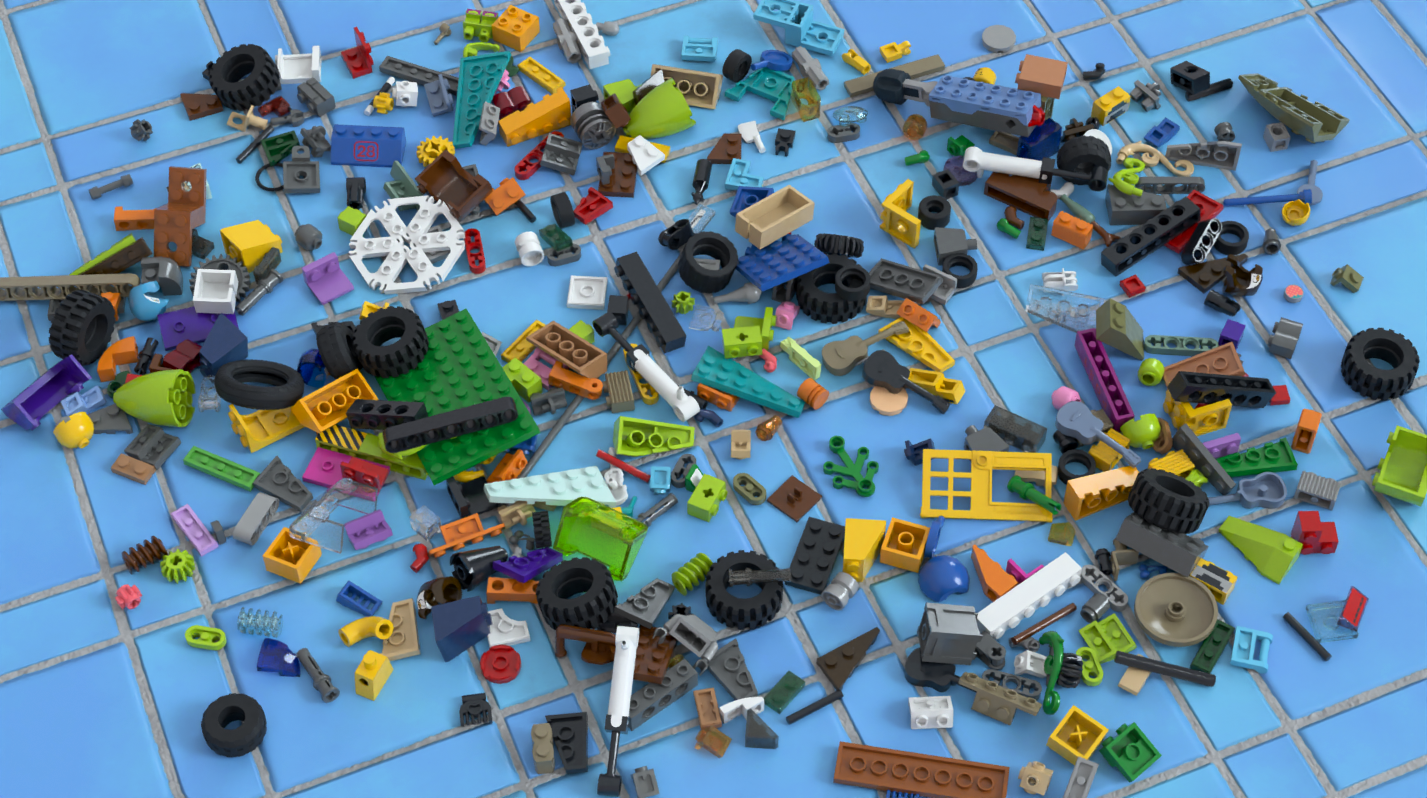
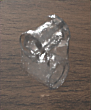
M206 376L201 381V390L198 398L199 412H204V410L220 412L221 397L215 389V376Z

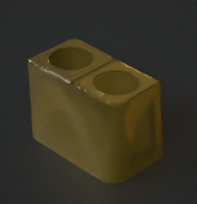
M806 77L793 81L791 100L803 122L820 118L821 98L811 79ZM800 99H806L808 105L802 104Z

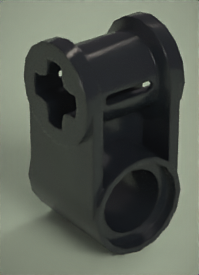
M681 219L662 231L658 238L660 245L668 246L671 250H677L687 243L688 239L694 235L689 220Z

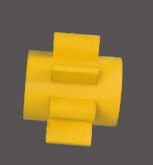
M380 92V95L374 97L373 107L377 108V113L387 114L388 111H392L394 99L390 98L391 94Z

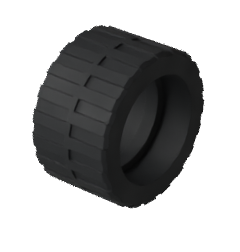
M712 231L696 233L688 239L679 259L678 272L680 277L693 290L707 294L719 292L729 284L738 264L737 250L727 237ZM708 255L716 260H720L722 269H706L700 266L693 256Z

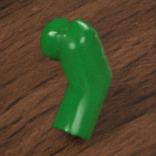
M1001 218L997 222L998 230L1017 239L1021 232L1020 230L1010 225L1005 218Z

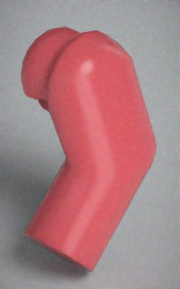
M763 348L762 355L758 356L765 360L764 369L767 372H773L777 368V358Z

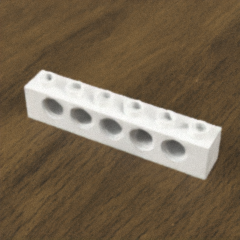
M554 0V4L561 17L567 20L571 32L574 31L577 45L589 69L609 64L610 50L608 46L605 47L602 35L599 36L596 24L593 25L590 13L587 14L584 2L581 3V0Z

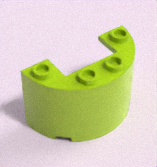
M1397 425L1394 433H1389L1386 443L1390 445L1385 459L1381 458L1377 469L1381 471L1380 473H1375L1372 486H1375L1374 491L1421 507L1427 493V435Z

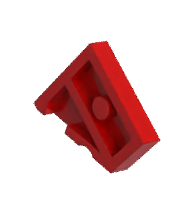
M593 187L588 189L589 194L587 197H583L580 204L573 211L575 218L585 225L613 208V202Z

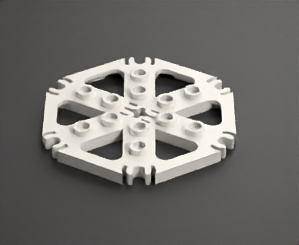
M427 195L387 199L390 205L383 201L384 208L382 209L374 206L376 213L372 209L369 211L350 239L351 243H349L350 248L355 249L349 251V257L369 288L372 287V290H375L378 286H381L379 291L381 294L385 293V295L427 291L424 285L432 289L430 284L432 281H436L439 285V277L444 281L465 249L464 240H459L465 238L464 229L456 218L451 215L444 201L442 204V201L439 199L437 203L433 204L434 198ZM401 205H420V209L406 227L397 214L396 208ZM440 214H443L451 224V229L448 231L427 233ZM379 220L390 237L365 239L363 234L372 221ZM403 240L410 244L411 250L409 249V247L404 245L405 243ZM451 250L440 267H434L425 254L426 252ZM387 256L375 273L368 272L362 263L363 258ZM408 262L417 275V280L414 282L394 283Z

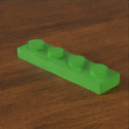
M193 446L183 459L184 464L250 492L254 488L253 482L260 475L257 471L196 446Z

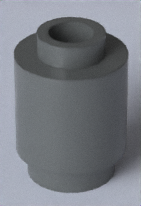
M1094 594L1082 606L1080 612L1082 618L1089 623L1095 620L1098 621L1110 608L1109 599L1104 594Z

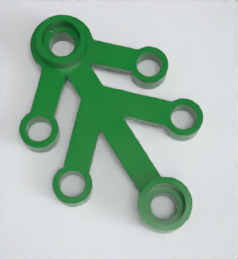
M841 436L831 437L829 448L833 453L839 455L846 467L827 461L823 465V472L827 475L835 472L855 479V481H851L839 475L833 478V487L836 489L843 487L855 489L857 494L862 497L873 495L875 484L872 480L874 474L878 472L879 464L876 461L868 462L865 478L861 475L864 461L869 457V449L860 447L854 464L844 450V438Z

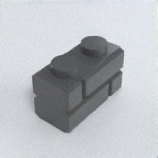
M312 77L306 83L298 85L297 98L301 103L307 105L311 113L315 112L321 117L327 111L330 112L335 109L334 96L315 78Z

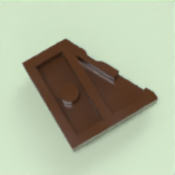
M180 94L190 121L223 111V106L217 95Z
M724 133L708 155L707 160L712 164H731L733 158L741 159L742 134Z

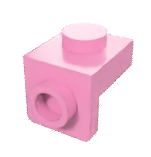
M789 301L782 302L776 308L775 326L791 330L793 320L799 314L800 306H796L793 302Z

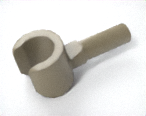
M446 23L440 26L439 30L441 33L434 41L435 45L445 36L451 35L450 26Z

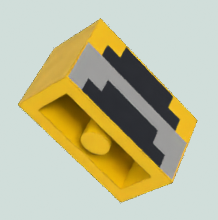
M1119 86L1093 102L1091 117L1098 118L1102 126L1106 125L1128 111L1131 96Z
M1202 558L1190 574L1191 577L1202 582L1212 592L1215 600L1224 605L1233 591L1238 578L1230 571L1223 570L1214 563Z

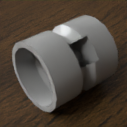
M839 572L831 581V584L825 588L821 596L829 607L840 611L859 590V585L851 575Z

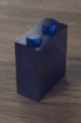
M1048 118L1041 126H1036L1029 137L1020 136L1016 157L1042 161L1043 157L1050 158L1059 151L1062 133L1060 124Z

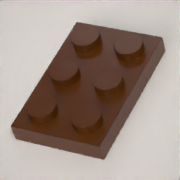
M603 152V156L614 155L615 168L611 169L612 175L610 176L609 184L603 185L601 179L599 180L598 192L604 196L634 198L638 167L634 164L632 155L629 153Z

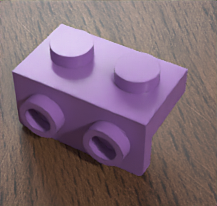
M1238 433L1204 442L1203 445L1216 459L1237 453L1241 437Z
M380 509L344 524L348 539L355 550L365 549L369 545L378 541H384L393 535Z

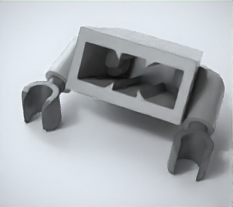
M676 614L663 625V628H656L652 638L660 636L658 644H662L668 632L698 657H701L693 665L694 669L696 667L701 669L699 674L701 676L708 668L707 663L711 661L718 650V644L714 638L716 631L694 614L687 616Z

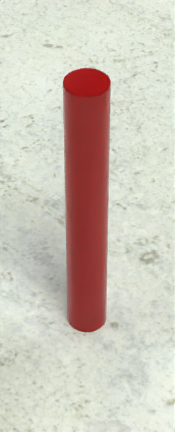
M600 449L596 454L600 459L647 483L651 478L647 473Z

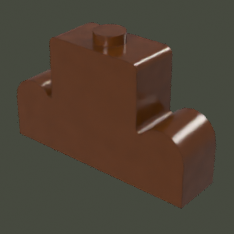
M993 172L985 182L984 195L1013 206L1048 223L1056 211L1057 195L1050 191L1051 184L1039 183L1037 178L1018 175L1009 176V174Z

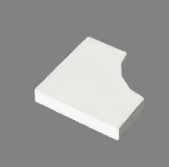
M502 608L488 611L493 621V625H490V634L487 636L490 648L495 645L511 646L531 641L526 621L510 619L505 615Z

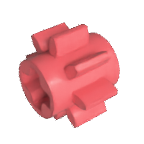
M126 584L117 590V597L115 599L122 609L125 607L134 609L140 604L142 594L135 584L132 587Z

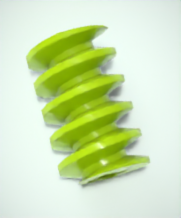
M703 553L696 554L683 567L678 568V571L672 573L673 585L682 595L686 596L687 590H693L692 584L694 586L699 585L698 579L702 582L705 581V576L710 571L709 569L713 562Z

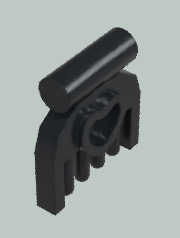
M485 693L462 696L463 705H461L459 711L461 727H465L463 715L466 718V725L470 724L469 715L473 725L475 724V718H477L480 724L482 713L483 722L486 723V712H488L489 723H493L491 706L486 701Z

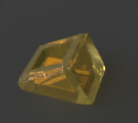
M1070 522L1052 524L1048 541L1072 546L1075 529Z

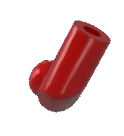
M421 543L413 547V552H415L417 559L410 565V568L416 573L429 559L427 547Z

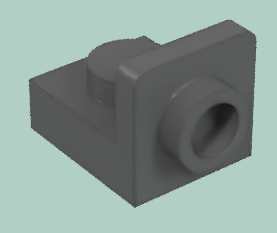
M613 154L596 158L597 172L603 185L610 183L611 169L615 168Z
M647 766L634 769L635 773L631 774V779L634 782L637 798H646L660 794L653 769L648 770Z

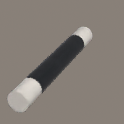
M389 77L377 95H380V92L387 93L394 84L395 79ZM374 99L364 111V114L370 116L375 109L373 107Z

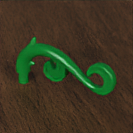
M1055 631L1045 632L1039 638L1040 644H1050L1054 650V656L1048 655L1044 662V671L1047 675H1050L1043 701V710L1047 715H1054L1060 705V696L1053 689L1061 671L1064 640Z

